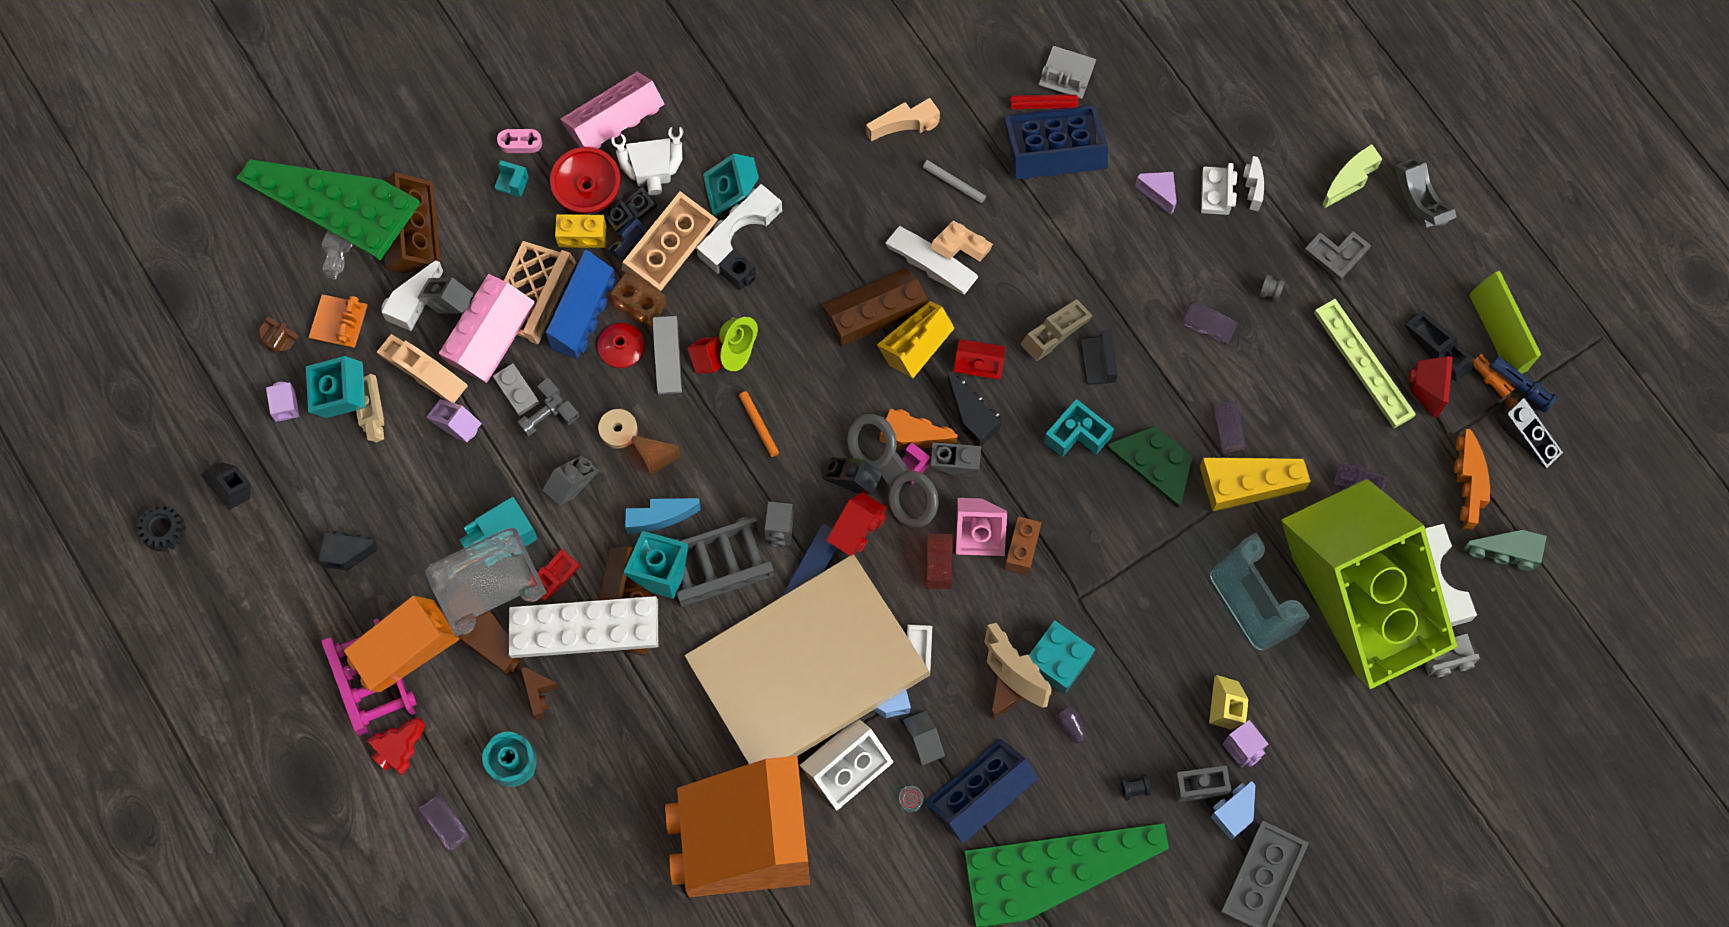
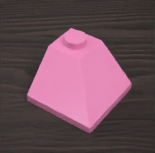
M958 498L956 555L1005 556L1007 511L984 499Z

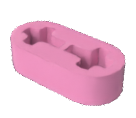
M507 129L501 131L497 137L499 148L505 153H535L542 147L541 135L533 129ZM510 137L512 140L510 145H505V141ZM531 137H534L535 141H533V145L528 144V141Z

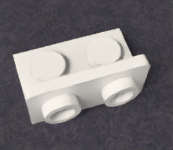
M1228 163L1227 168L1203 167L1201 213L1229 215L1231 207H1235L1236 193H1233V185H1236L1237 171H1233V163Z

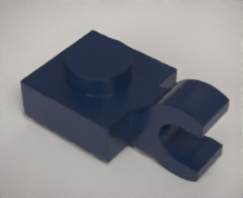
M632 217L617 233L621 239L613 243L608 250L613 256L617 255L621 258L629 248L631 250L634 249L647 233V229L637 218Z

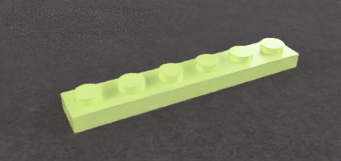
M1334 299L1316 309L1314 312L1315 316L1392 427L1395 429L1412 419L1416 415L1337 300Z

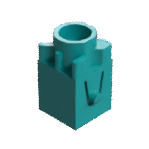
M511 497L466 525L464 529L467 535L459 540L475 566L484 562L490 568L538 538L514 497Z

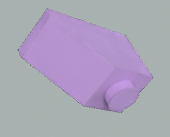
M442 399L437 402L426 417L456 439L468 442L469 439L476 435L479 426L482 424L463 406Z

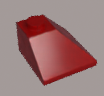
M1447 356L1418 361L1414 369L1411 368L1409 372L1408 382L1412 383L1411 392L1434 418H1438L1449 400L1453 357Z

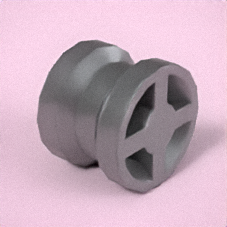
M1267 274L1259 296L1263 298L1267 296L1272 298V301L1278 302L1285 280L1273 279L1272 275Z

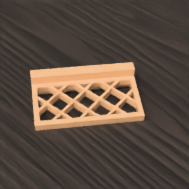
M525 241L522 242L504 281L511 284L517 290L519 287L530 283L533 291L525 295L529 298L535 296L537 302L530 312V317H527L524 330L520 329L517 333L518 336L528 338L530 342L539 344L576 265V261L570 252L564 250L557 252ZM527 249L536 253V258L524 262L523 257ZM550 257L557 258L553 266L545 269L543 260ZM540 263L542 271L530 276L527 268ZM524 269L527 278L515 283V273ZM545 276L547 279L545 285L536 289L533 281Z

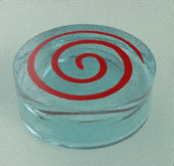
M916 786L904 787L898 797L899 805L907 812H915L920 809L924 800L922 791Z

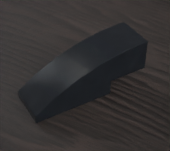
M1420 312L1405 324L1407 330L1431 359L1447 356L1453 357L1451 378L1455 382L1474 368V357L1457 344V338L1426 312Z

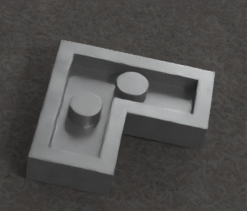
M1354 231L1339 247L1319 233L1305 248L1304 253L1341 281L1366 254L1371 245Z

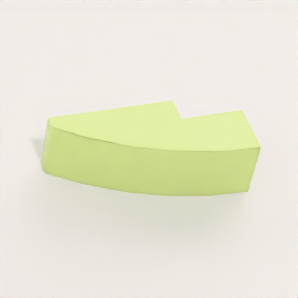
M1373 145L1359 152L1339 172L1322 204L1324 208L1364 187L1368 178L1367 174L1378 169L1382 161L1381 156Z

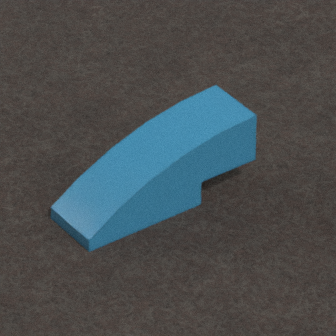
M699 498L650 499V508H626L625 528L627 534L641 533L642 531L650 532L677 524L701 510Z

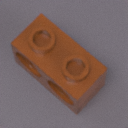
M1018 516L1005 570L1029 575L1042 522Z

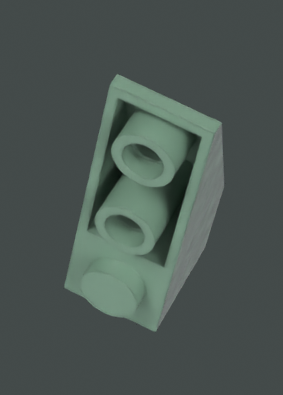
M1519 530L1471 540L1466 544L1463 551L1469 552L1471 556L1476 558L1488 557L1494 559V562L1499 564L1511 563L1518 565L1519 569L1531 571L1532 569L1535 570L1542 562L1547 536Z

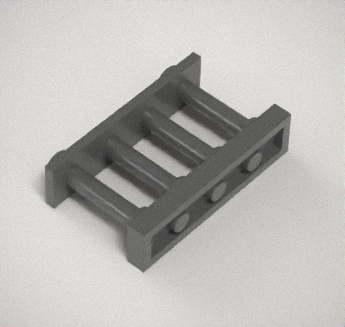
M742 517L736 520L734 524L681 541L688 543V551L696 548L706 578L703 584L695 586V584L691 583L685 565L681 581L682 588L681 591L677 592L681 607L774 577L771 561L765 563V561L761 560L751 531L758 528L755 517ZM741 533L752 561L751 568L743 571L738 568L728 539ZM716 541L720 543L729 569L728 575L721 578L715 576L705 545Z

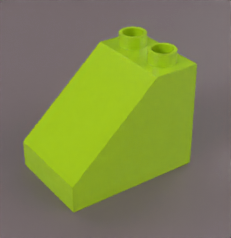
M1366 479L1281 520L1292 558L1354 673L1369 689L1457 647L1424 525L1371 481Z

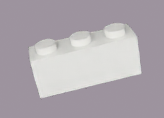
M858 719L844 727L804 761L800 767L813 785L837 811L889 767L893 760L871 728Z

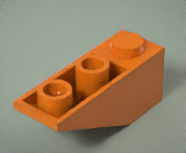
M890 409L886 418L896 434V448L900 450H906L911 443L915 444L918 448H932L933 442L957 443L958 435L952 429L944 426L941 428L934 426L931 421L925 418L916 419L902 409ZM881 431L879 441L886 444L885 436Z

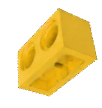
M556 215L555 237L558 247L605 248L606 223L604 215Z

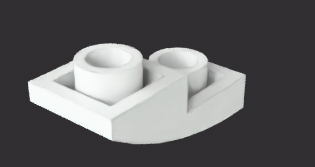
M1253 156L1251 164L1246 163L1243 177L1247 178L1245 187H1250L1247 200L1251 201L1250 209L1259 211L1264 194V177L1258 157Z

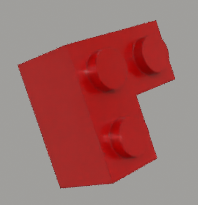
M864 492L851 498L826 541L849 556L857 552L861 553L868 543V540L865 539L870 531L873 532L876 527L880 528L885 521L886 515L884 513L887 507Z

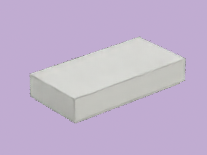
M908 625L907 637L930 672L932 626Z

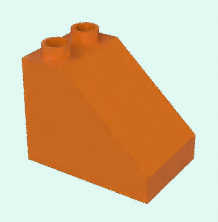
M797 756L763 759L677 788L678 803L665 804L668 834L681 833L683 853L670 854L672 885L685 884L689 897L810 885Z

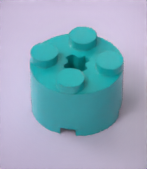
M502 732L493 736L482 754L485 770L501 786H520L534 775L537 764L535 751L530 743L517 733ZM512 755L514 758L512 763L507 764L508 756Z

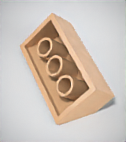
M680 191L623 261L621 270L639 284L661 292L718 219Z

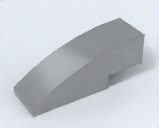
M677 316L653 317L658 394L682 393Z

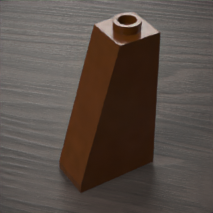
M465 581L441 610L442 614L459 637L460 642L506 676L511 672H516L522 664L521 659L523 657L511 658L509 656V636L470 583Z

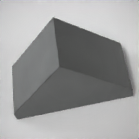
M926 711L903 720L922 766L945 757L937 729Z

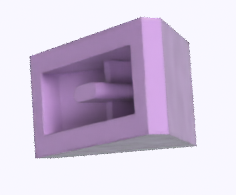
M1173 172L1140 174L1137 177L1135 187L1171 215L1176 206Z

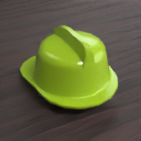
M732 317L721 327L719 332L720 342L722 343L720 358L725 369L738 371L747 363L758 332L757 323L754 319L750 317L738 319Z

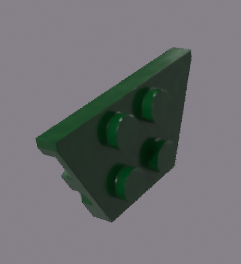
M1154 426L1108 445L1107 449L1177 508L1181 505L1193 456L1169 436Z

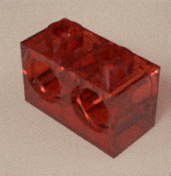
M928 533L926 589H951L953 534Z

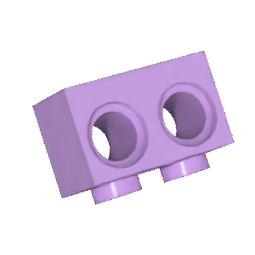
M1248 720L1229 734L1222 745L1240 768H1242L1246 764L1251 767L1262 759L1261 757L1266 754L1264 749L1268 743L1252 722Z

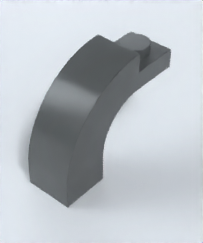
M1415 157L1395 165L1403 196L1413 215L1424 227L1442 226L1447 224L1449 220L1457 218L1455 209L1443 203L1436 195L1429 179L1426 162Z

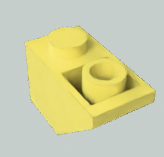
M1216 675L1214 677L1209 724L1234 729L1246 723L1248 698L1239 681Z

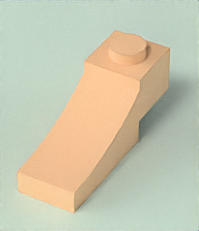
M930 98L911 109L904 102L866 124V135L870 141L897 131L918 130L919 133L925 130L929 131L938 125L940 111Z

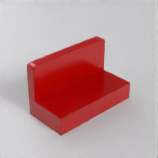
M959 339L954 372L1001 380L1006 347Z

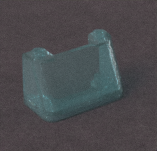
M1254 533L1244 539L1214 566L1211 572V580L1250 643L1256 649L1266 650L1299 632L1310 616L1304 606L1296 600H1288L1279 605L1253 564L1261 559L1265 552L1263 542L1258 534Z

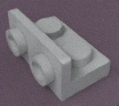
M1468 634L1455 637L1456 648L1424 663L1428 676L1436 674L1437 677H1443L1451 674L1453 669L1460 668V671H1466L1475 667L1474 664L1480 657L1479 654H1474Z

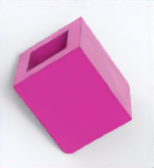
M911 443L906 449L902 460L910 471L923 473L930 465L931 457ZM907 481L911 486L914 484V481Z

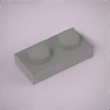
M514 364L493 375L494 380L519 416L539 404L538 399Z

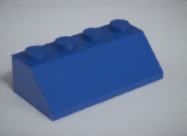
M584 251L546 331L552 350L578 359L580 353L585 352L588 346L587 338L590 332L593 333L597 327V316L599 312L604 311L607 305L606 297L609 291L612 292L617 283L614 269L590 251Z

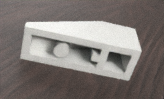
M436 260L395 289L390 297L384 300L381 310L386 321L412 331L425 306V303L417 297L428 278H440L443 269L440 262Z

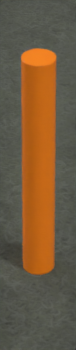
M748 392L741 393L739 397L771 457L778 455L779 451Z

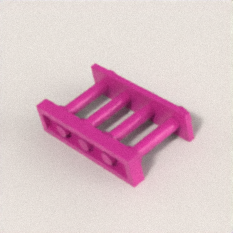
M378 618L373 620L375 625L380 622ZM330 637L322 640V644L354 731L359 736L368 733L366 725L370 724L369 721L400 708L406 707L410 715L415 714L413 706L417 705L412 691L407 692L403 678L391 685H398L401 698L366 712L365 710L361 711L358 702L361 701V698L376 693V691L367 690L365 687L359 689L356 687L352 688L350 680L359 673L351 666H344L341 659L345 656L344 650L360 637L343 644H336Z

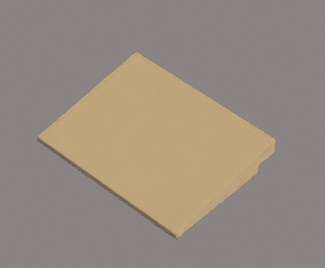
M855 555L849 556L685 655L749 764L768 758L798 756L930 676L929 669Z

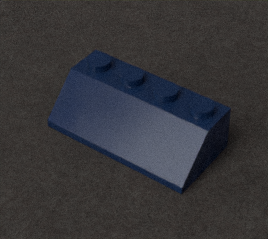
M999 739L927 800L925 804L946 829L961 843H964L1039 778L1024 756L1002 739Z

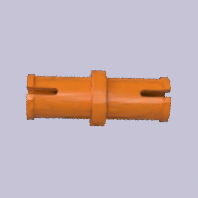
M1480 354L1474 359V368L1483 376L1486 384H1490L1502 399L1506 398L1515 388L1501 375L1488 367L1489 361L1483 354Z

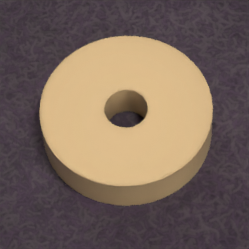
M614 409L605 413L600 419L598 426L602 441L612 448L627 447L635 440L638 432L635 418L631 413L623 409ZM616 426H621L622 430L616 432L614 431V428Z

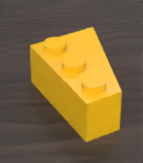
M929 301L879 342L877 346L889 366L914 378L953 331L954 326L943 307Z

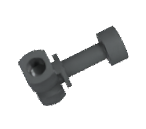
M547 378L537 386L538 390L546 398L543 401L545 406L529 419L523 416L517 421V424L529 437L536 431L534 426L551 413L554 416L559 414L568 425L579 418V413L569 401L565 402L561 398L559 389Z

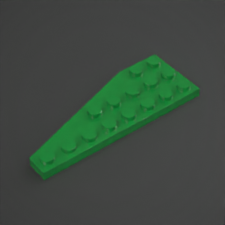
M251 159L237 176V179L246 186L378 260L382 259L420 204L415 197L382 179Z
M1165 824L965 851L975 927H989L1028 921L1060 903L1167 851L1169 846Z

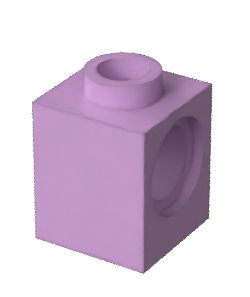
M277 382L273 386L266 387L270 414L275 422L299 417L296 392L291 383Z

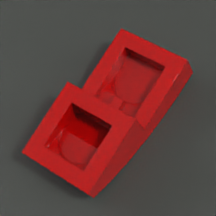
M561 549L546 567H542L527 586L541 599L546 601L573 576L581 565L564 549Z

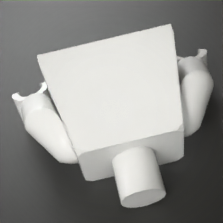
M671 127L668 132L670 136L668 139L626 144L627 148H624L626 138L623 134H621L623 139L621 144H615L614 137L612 136L611 138L612 144L617 147L616 155L620 168L631 180H636L638 186H647L649 195L661 194V184L671 181V175L677 172L682 162V142H680V138L683 135V129L681 127L680 135L677 137L672 134Z

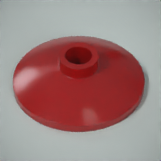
M616 323L607 327L600 334L597 349L599 356L607 365L614 368H627L640 360L644 353L645 342L641 332L633 325ZM618 340H624L623 345L619 346L616 344Z

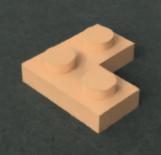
M952 221L933 240L930 248L949 260L959 250H962L978 261H981L989 253L993 244L984 237L968 230L964 225Z

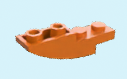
M1466 429L1457 438L1456 450L1459 451V459L1455 461L1454 473H1457V482L1464 483L1462 497L1465 498V506L1461 508L1460 520L1463 521V529L1473 530L1478 524L1479 508L1484 509L1490 502V482L1483 451L1472 430Z

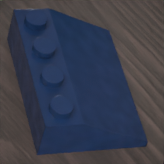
M1095 105L1004 116L1011 162L1016 179H1029L1032 177L1090 170L1096 171L1108 168V144Z

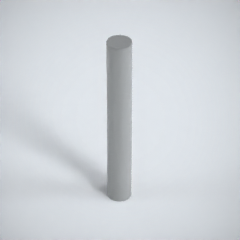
M928 160L923 166L925 170L982 204L986 195Z

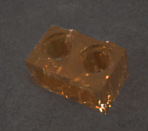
M629 272L624 274L610 293L613 305L622 312L626 310L631 313L632 317L641 324L647 323L652 326L653 317H659L667 306L666 295ZM630 291L634 293L629 298L622 296L625 292ZM645 304L653 305L649 310L642 309V306Z

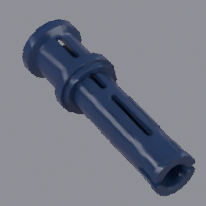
M1499 355L1490 362L1488 366L1490 369H1493L1522 391L1524 398L1532 400L1541 407L1540 410L1542 412L1548 411L1557 400L1556 394H1550L1541 387L1540 382H1532Z

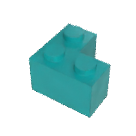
M1076 399L1046 433L1044 443L1062 458L1077 440L1097 455L1111 439L1114 428Z

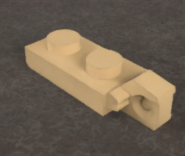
M369 374L364 377L365 408L356 410L358 424L366 432L367 439L377 443L384 440V432L381 427L384 425V417L376 375Z

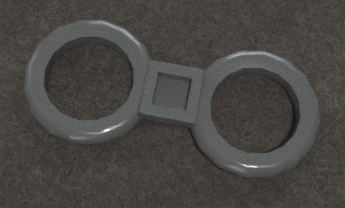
M872 413L863 414L855 419L849 427L847 435L848 450L852 459H864L882 473V477L890 487L888 501L893 516L902 525L910 528H920L930 523L937 513L939 504L938 493L933 482L925 474L910 471L900 456L895 453L897 447L896 434L891 424L885 418ZM869 423L876 425L883 432L886 441L885 452L881 458L874 461L866 458L858 446L859 432L864 425ZM907 481L918 483L923 487L927 495L928 504L926 511L919 518L908 516L903 511L899 502L900 489Z

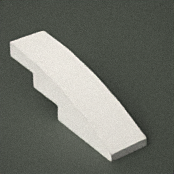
M901 226L896 229L886 242L888 249L906 257L908 263L926 271L928 277L962 294H965L978 278L977 274L953 257L949 260L930 248L931 243Z

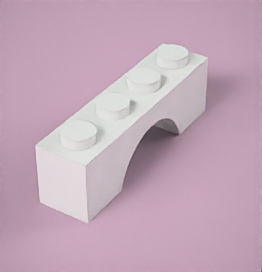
M762 184L756 189H751L745 200L740 205L736 204L731 209L729 216L724 221L720 220L717 222L713 232L705 236L697 245L698 257L719 274L718 264L733 250L731 239L734 233L739 228L748 224L767 226L782 212V201Z
M1441 524L1426 528L1427 538L1451 625L1456 626L1470 622L1477 614L1469 592L1452 588L1441 574L1440 563L1442 556L1452 547L1445 526Z

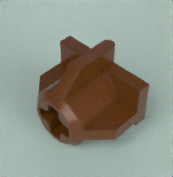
M269 316L258 330L262 346L273 353L290 350L299 335L286 328L287 324L285 322L280 324Z

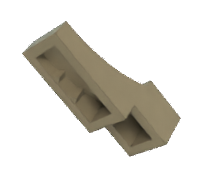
M1076 299L1046 318L1042 325L1029 332L1022 341L1021 346L1037 362L1052 352L1069 335L1089 322L1093 315Z

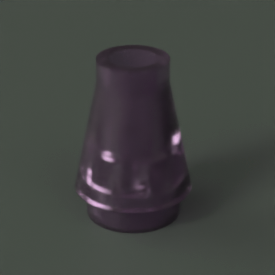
M1073 705L1055 715L1059 720L1057 723L1076 744L1089 737L1078 709L1075 710Z

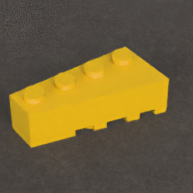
M1203 458L1200 464L1212 511L1304 491L1311 482L1304 459Z

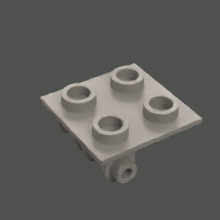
M1053 46L1046 66L1043 68L1039 86L1064 94H1076L1079 99H1083L1096 59Z

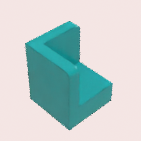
M500 160L498 164L500 174L495 184V189L521 198L529 178L526 168Z

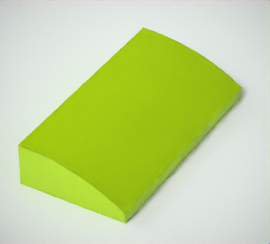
M1497 271L1480 283L1469 296L1498 355L1520 373H1525L1541 356V353L1501 272Z

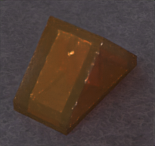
M632 435L633 448L650 475L680 458L681 451L678 445Z

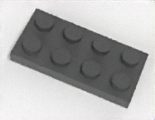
M1262 820L1220 913L1248 927H1272L1309 842Z

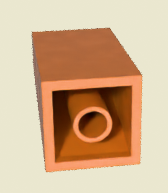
M412 596L346 648L344 652L348 656V664L354 670H357L362 677L360 679L362 685L367 690L382 692L457 642L459 637L434 600Z

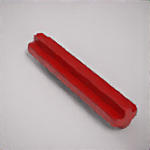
M1076 94L1012 95L1010 97L1011 109L1074 108L1078 106V96Z

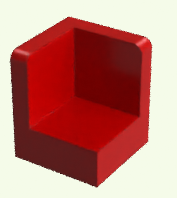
M719 337L700 338L688 347L697 374L714 373L723 366L720 358L722 344Z

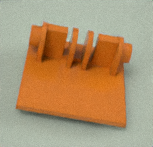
M322 294L309 338L355 348L368 304L358 302L359 299L354 296H350L346 300Z

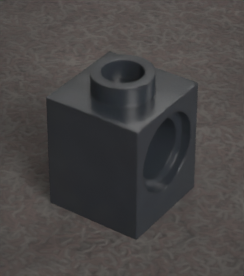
M735 248L718 264L719 273L740 291L745 286H750L756 278L755 265ZM737 268H742L745 270L741 274H736L733 272Z

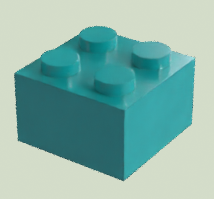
M343 356L306 366L308 413L329 418L365 408L363 362Z
M1054 621L1029 657L1033 663L1037 664L1044 680L1048 681L1051 686L1065 695L1092 658L1095 648Z

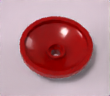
M579 147L566 152L556 161L550 175L551 190L558 203L569 211L581 214L594 213L607 207L617 196L621 184L619 168L613 158L606 152L593 147ZM586 184L591 185L589 189L583 188V186Z

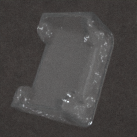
M515 528L502 530L431 564L425 570L430 586L455 636L471 632L476 624V616L518 596H521L525 601L533 602L547 593Z

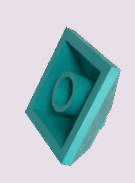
M733 153L703 174L712 215L717 216L749 194L759 179L753 157Z
M642 531L624 570V575L651 593L674 599L683 579L688 543Z

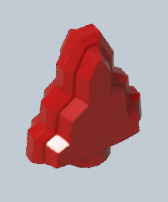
M418 717L405 722L398 729L389 728L383 734L376 733L367 740V743L376 752L371 758L385 771L391 767L402 776L410 767L409 760L415 753L414 744L421 738L425 723Z

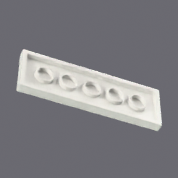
M656 596L510 607L509 656L511 658L658 647V599Z

